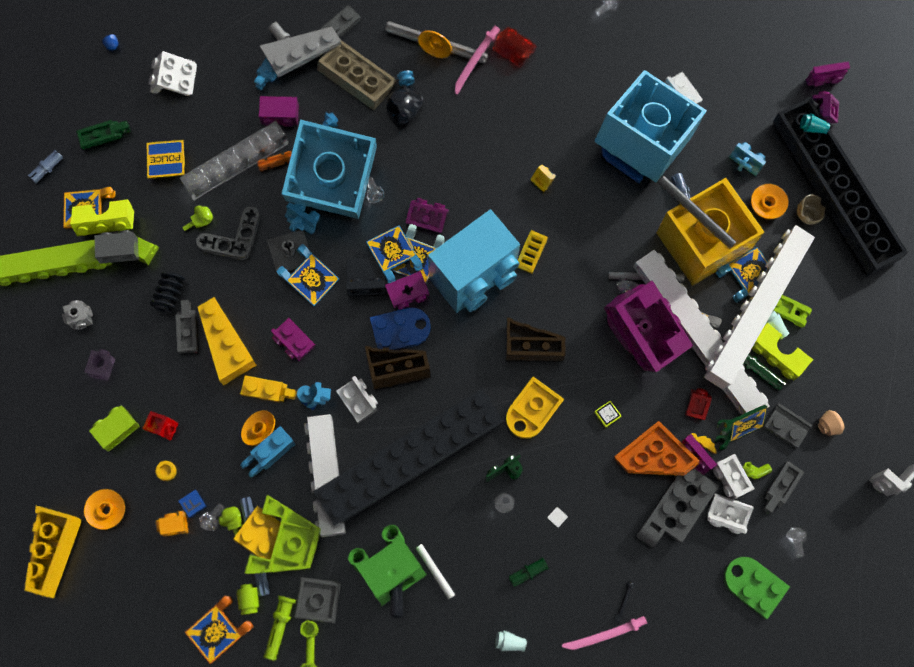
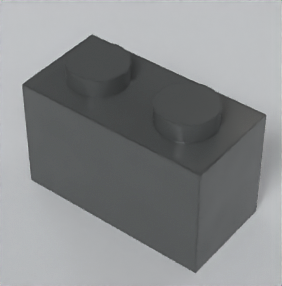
M127 230L117 234L104 232L101 235L94 236L95 258L100 264L139 260L138 238L134 232Z

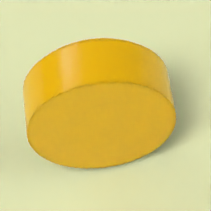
M162 461L156 466L155 473L162 481H170L176 476L177 469L172 462Z

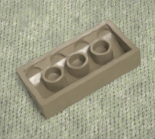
M341 41V45L331 49L318 61L317 70L373 111L397 83L395 78L343 41Z

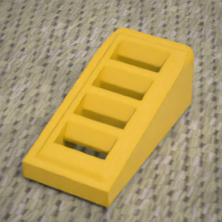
M533 230L530 231L518 258L520 264L517 268L533 274L547 243V236ZM528 246H532V247H534V248H536V249H539V250H538V252H537V251H535V250H533V249L528 248ZM525 253L535 256V259L525 255ZM524 259L533 264L532 266H530L526 263H523L522 260Z

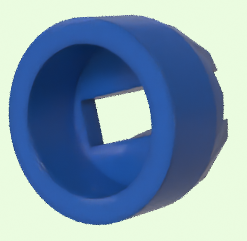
M114 34L102 39L107 49L115 50L118 47V40Z

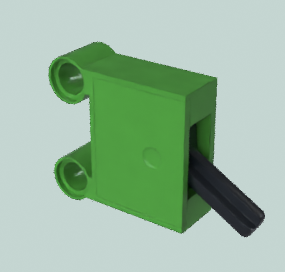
M389 525L382 532V537L388 545L386 548L370 559L363 549L356 548L349 553L348 560L358 573H361L382 606L390 601V615L392 618L398 619L403 616L402 592L422 579L426 574L405 544V539L399 528L395 525Z

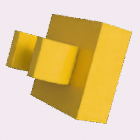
M541 165L530 180L544 192L549 188L556 175L552 174L548 167Z

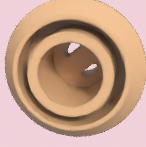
M827 410L819 419L818 427L823 434L828 436L840 435L843 433L844 423L837 412Z

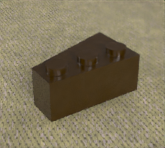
M507 317L506 360L564 361V336L544 329L540 330L529 324H523Z
M365 346L374 390L431 377L426 351L409 349L390 350L385 347L378 349Z

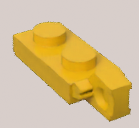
M245 375L241 395L273 402H284V398L295 400L296 390L287 388V384L283 382Z

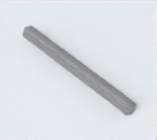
M387 22L385 28L387 32L417 42L421 33L420 31L392 22ZM450 42L452 46L451 53L471 59L476 52L475 49ZM483 53L478 62L485 63L488 54Z

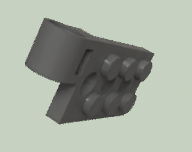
M694 468L685 476L677 475L636 534V537L653 548L665 532L681 544L719 486ZM687 486H693L696 489L695 496L687 494ZM677 502L684 503L686 507L684 512L677 511ZM666 518L674 520V528L670 529L665 525Z

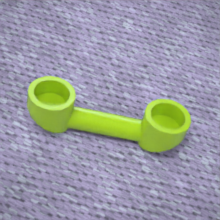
M305 621L300 627L301 634L306 637V663L301 667H317L314 664V638L318 634L319 629L313 621Z

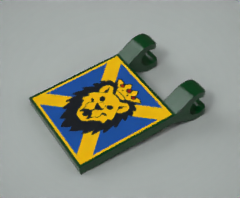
M766 404L732 420L718 421L717 428L720 426L726 427L721 430L722 435L715 438V443H724L719 446V449L724 450L730 442L764 427L767 412Z

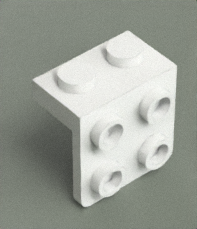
M162 51L152 62L154 70L149 79V85H151L150 92L157 94L162 88L190 96L193 93L196 63Z
M914 464L907 467L900 477H897L890 469H886L874 474L869 481L873 483V487L877 491L883 492L887 497L893 494L898 495L901 491L905 492L911 487L912 483L910 481L914 478Z

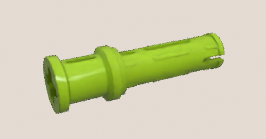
M279 595L276 612H273V627L263 656L271 660L277 659L286 622H289L291 619L289 615L292 605L296 601Z

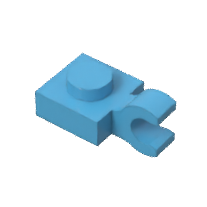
M265 58L257 70L258 76L254 81L256 84L255 88L262 91L268 81L273 83L277 78L267 58Z

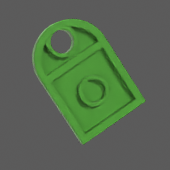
M749 557L734 559L727 565L724 572V582L727 589L764 619L769 618L790 588V586L763 565ZM735 565L741 568L742 573L739 577H735L732 574V567Z

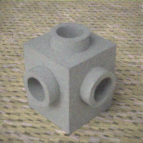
M76 300L63 306L64 313L62 317L64 323L68 324L73 330H80L93 325L91 319L93 316L92 310L83 301Z

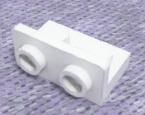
M683 72L673 78L670 76L666 78L665 84L696 104L702 103L703 99Z
M354 376L352 381L336 392L359 424L377 411L376 405L378 402L372 394H367L365 391L367 386L363 380H358Z

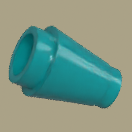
M810 113L802 117L800 128L804 132L827 134L830 129V123Z

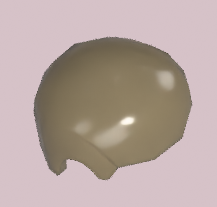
M814 194L807 195L799 202L797 214L803 223L815 225L824 218L826 207L821 205L822 199Z

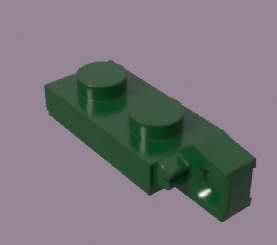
M112 120L76 131L82 150L121 138L123 134L131 132L127 121L118 123Z

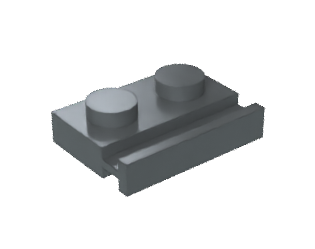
M779 403L763 428L797 449L812 427V424Z

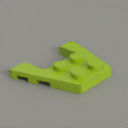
M267 495L262 513L282 518L270 560L250 555L245 573L259 574L310 569L321 529Z

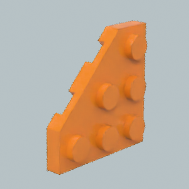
M660 421L614 456L615 461L627 473L685 476L699 464V460Z

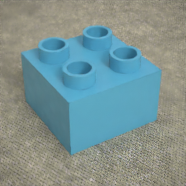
M644 70L607 113L594 142L605 148L610 154L617 156L635 168L640 174L657 182L692 138L707 110Z
M300 120L282 196L287 202L359 219L377 148L376 138Z
M490 209L428 255L429 280L456 313L464 307L469 312H472L487 300V296L484 293L494 285L499 290L504 289L516 279L517 274L514 270L520 264L517 260L520 243Z

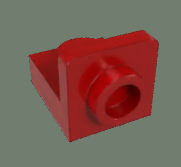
M697 388V390L691 389V397L686 415L705 420L712 400L711 395L708 394L707 390Z
M150 411L142 429L171 440L176 432L178 422Z

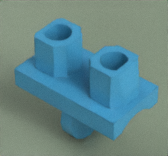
M746 142L738 143L729 158L739 164L738 171L745 168L756 176L766 163V156L762 153L754 154L751 152L752 148Z
M296 203L286 205L287 212L285 217L287 222L290 223L289 229L294 232L298 228L312 235L315 232L320 215L315 211H311L309 214L305 213L306 206Z
M315 382L311 387H300L296 394L300 402L308 403L307 408H313L317 404L325 405L326 401H330L331 389L321 388V383Z

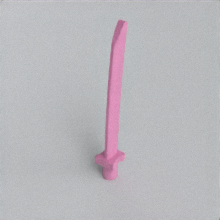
M494 26L490 32H486L485 39L457 80L455 86L456 95L459 94L471 71L490 43L496 40L495 36L500 31L497 26Z
M644 616L636 620L632 619L629 623L564 643L562 647L575 650L632 630H639V627L647 624Z

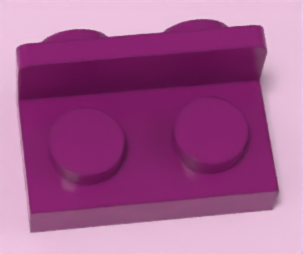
M827 91L818 92L817 95H813L812 99L820 105V114L830 124L838 123L839 101Z
M417 198L410 203L406 223L442 233L449 209H445L443 204L434 203V205L427 204V200Z
M290 318L276 330L274 328L271 330L273 341L278 346L282 344L286 348L285 353L291 359L295 357L300 361L315 347V344Z
M692 434L681 442L699 460V464L694 469L701 474H706L717 465Z

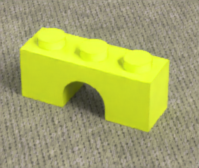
M128 199L110 202L108 210L100 215H96L91 204L72 207L70 225L77 236L133 229L134 210Z
M766 323L752 350L757 354L763 355L771 366L780 369L786 378L793 381L796 380L813 359L799 348L789 355L781 353L778 350L777 342L782 334L769 323Z

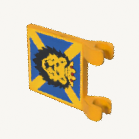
M105 187L100 190L64 193L63 228H72L70 225L72 207L91 204L96 215L102 214V198H115V191L111 187Z

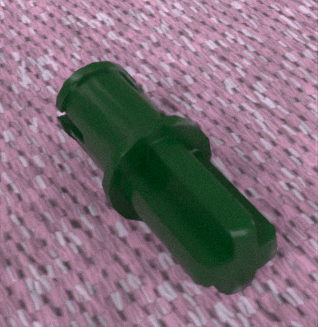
M542 557L528 566L524 565L525 568L510 575L509 580L513 586H517L528 579H534L535 575L548 570V565Z

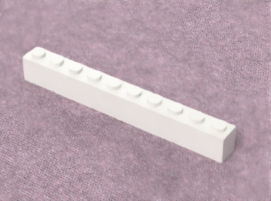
M796 225L791 230L787 229L781 238L783 239L782 244L779 243L773 251L775 253L774 258L771 257L765 265L767 270L759 275L757 279L758 285L754 286L748 295L751 296L749 301L746 300L741 306L740 310L742 313L734 318L731 323L733 325L732 330H728L724 335V344H720L714 352V355H716L714 361L710 360L705 368L707 373L704 378L723 390L732 384L814 240V236Z
M654 249L636 261L633 268L645 284L653 280L663 298L669 301L670 309L673 314L679 317L680 325L691 341L693 350L704 365L707 366L710 360L714 361L716 357L714 352L718 346L724 344L721 340L722 337L717 330H713L708 317L705 314L702 315L698 309L697 302L688 296L686 287L677 281L675 272L666 266L663 256ZM743 365L732 384L723 390L741 415L766 404L767 408L769 407L767 397L758 391L756 382L753 378L747 376Z

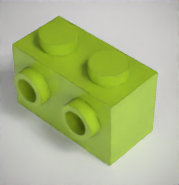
M123 406L113 408L106 418L95 422L92 426L93 428L89 430L103 449L108 452L140 427Z

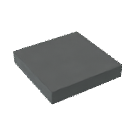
M301 577L294 618L335 624L341 582Z

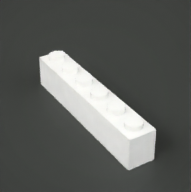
M331 414L307 417L308 423L304 424L305 433L310 438V442L307 443V452L312 457V462H309L310 474L314 475V481H311L312 493L317 488L339 476ZM313 501L314 513H318L319 520L315 521V525L321 529L320 536L329 537L346 534L345 522L333 529L317 501Z

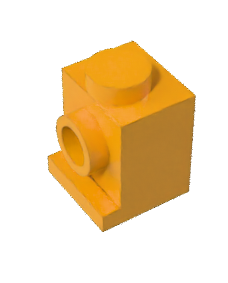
M179 511V516H177V513H169L164 515L165 518L156 520L157 532H160V535L164 537L188 533L187 514L183 511Z

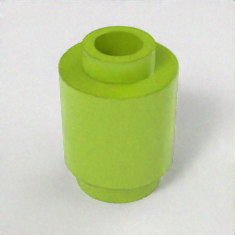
M253 584L241 585V589L237 590L238 609L241 610V615L258 613L257 587L253 588Z

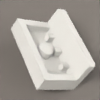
M735 454L716 463L717 465L714 467L713 472L716 478L722 481L724 485L723 490L727 497H731L734 500L754 489Z
M714 493L706 514L707 520L713 526H724L733 533L740 534L741 532L746 534V526L753 511V506Z

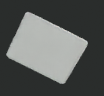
M556 507L548 516V519L559 527L568 516Z

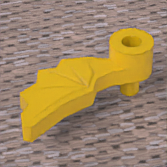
M691 433L703 448L708 449L713 454L717 453L711 438L706 436L697 437L695 433Z

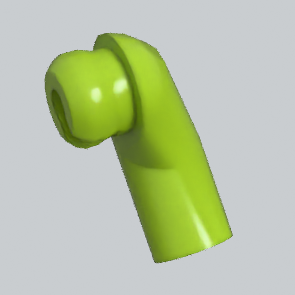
M746 462L743 465L746 475L753 479H759L772 472V468L768 463L759 468L752 465L751 462Z

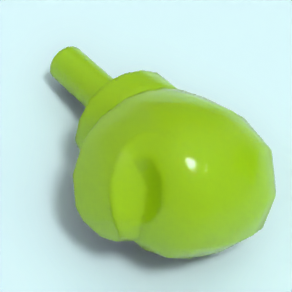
M196 206L194 208V215L190 217L192 221L182 228L186 231L194 225L196 228L205 226L212 222L213 214L208 207Z
M229 507L222 510L219 523L221 526L227 527L228 531L233 529L236 536L239 532L238 528L242 527L241 513L237 507Z

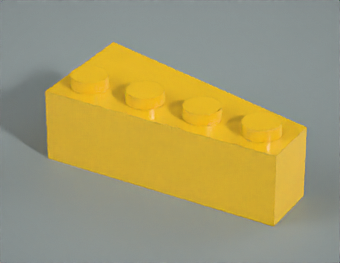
M215 297L198 306L218 378L224 386L257 366Z
M36 506L35 513H37L36 523L33 524L34 538L33 544L30 547V552L32 553L31 561L28 563L25 591L54 598L82 519Z

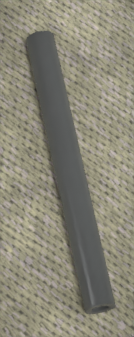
M665 176L658 182L664 190L729 249L735 245L736 241Z

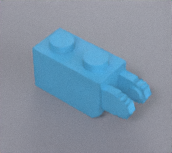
M280 426L250 452L251 455L240 466L246 468L254 460H257L259 464L250 470L248 474L252 478L261 470L271 467L296 444Z

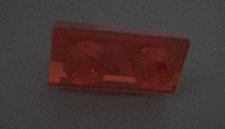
M507 27L498 34L493 45L495 51L518 67H522L526 58L533 54L537 48L531 40L523 37L510 27Z

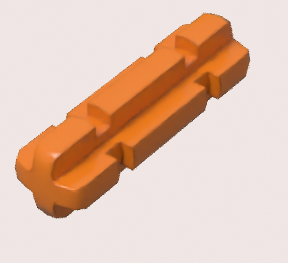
M287 151L284 152V155L278 154L268 157L267 160L257 161L260 171L267 170L268 167L273 168L283 165L284 162L289 163L292 152Z

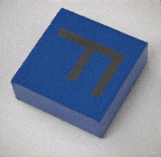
M197 490L192 491L179 500L189 518L207 507Z

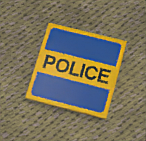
M184 140L147 143V178L185 175Z

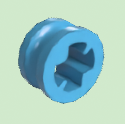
M410 70L402 71L397 75L400 86H410L415 82L413 72Z

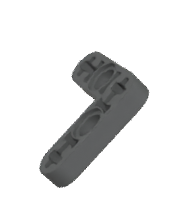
M251 206L244 209L235 239L203 233L196 239L198 248L206 253L239 260L247 259L251 254L260 222L258 209ZM254 212V215L256 217L251 218L252 225H250L249 217L247 215H251V213ZM250 229L252 234L249 237H243L242 231ZM208 239L211 244L203 246L201 242H205ZM223 242L229 244L228 249L225 251L219 250V245ZM242 247H244L246 252L243 251L242 254H240L239 251L235 249H241Z

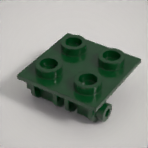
M512 455L504 460L501 467L498 468L496 465L488 470L485 483L504 471L508 473L511 479H518L523 470L519 462L521 456L515 457Z

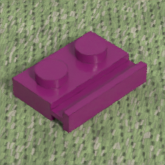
M849 61L813 67V71H810L806 78L807 86H819L827 82L838 83L842 81L848 72L847 70L850 69Z

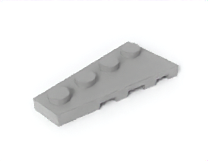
M328 27L260 45V48L277 77H280L341 45V40L333 27Z

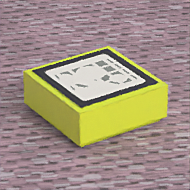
M611 401L594 411L605 428L622 417Z

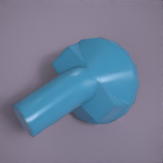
M326 112L322 125L338 127L337 122L339 120L332 112L330 114Z

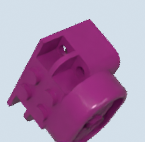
M653 280L618 295L611 303L604 307L612 332L623 347L633 355L639 366L645 371L657 372L693 345L681 327L679 317L673 314L669 301L663 298Z

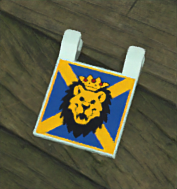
M410 224L406 238L422 262L423 269L419 271H421L427 284L429 280L428 255L444 244L445 239L444 236L437 235L434 246L414 240L417 227ZM411 261L392 269L393 272L403 276L419 272L414 269Z

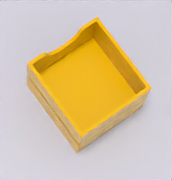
M727 178L693 196L690 200L736 241L731 249L724 245L681 204L666 213L656 232L692 286L718 271L720 267L751 251L764 234L763 229Z

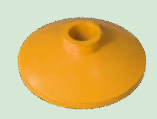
M429 30L420 33L418 42L425 52L438 58H446L451 54L452 46L443 35Z
M764 184L753 192L751 205L760 217L776 219L786 212L788 197L779 186ZM765 202H769L771 206H767Z
M266 410L252 414L242 427L241 438L243 442L249 446H257L265 440L275 427L273 414Z
M102 489L93 493L87 499L84 507L87 522L101 530L116 526L122 520L125 513V504L122 497L117 492L109 489ZM105 507L110 508V511L107 514L104 513Z

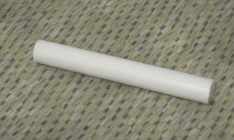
M421 544L416 547V551L448 600L455 596L423 545Z

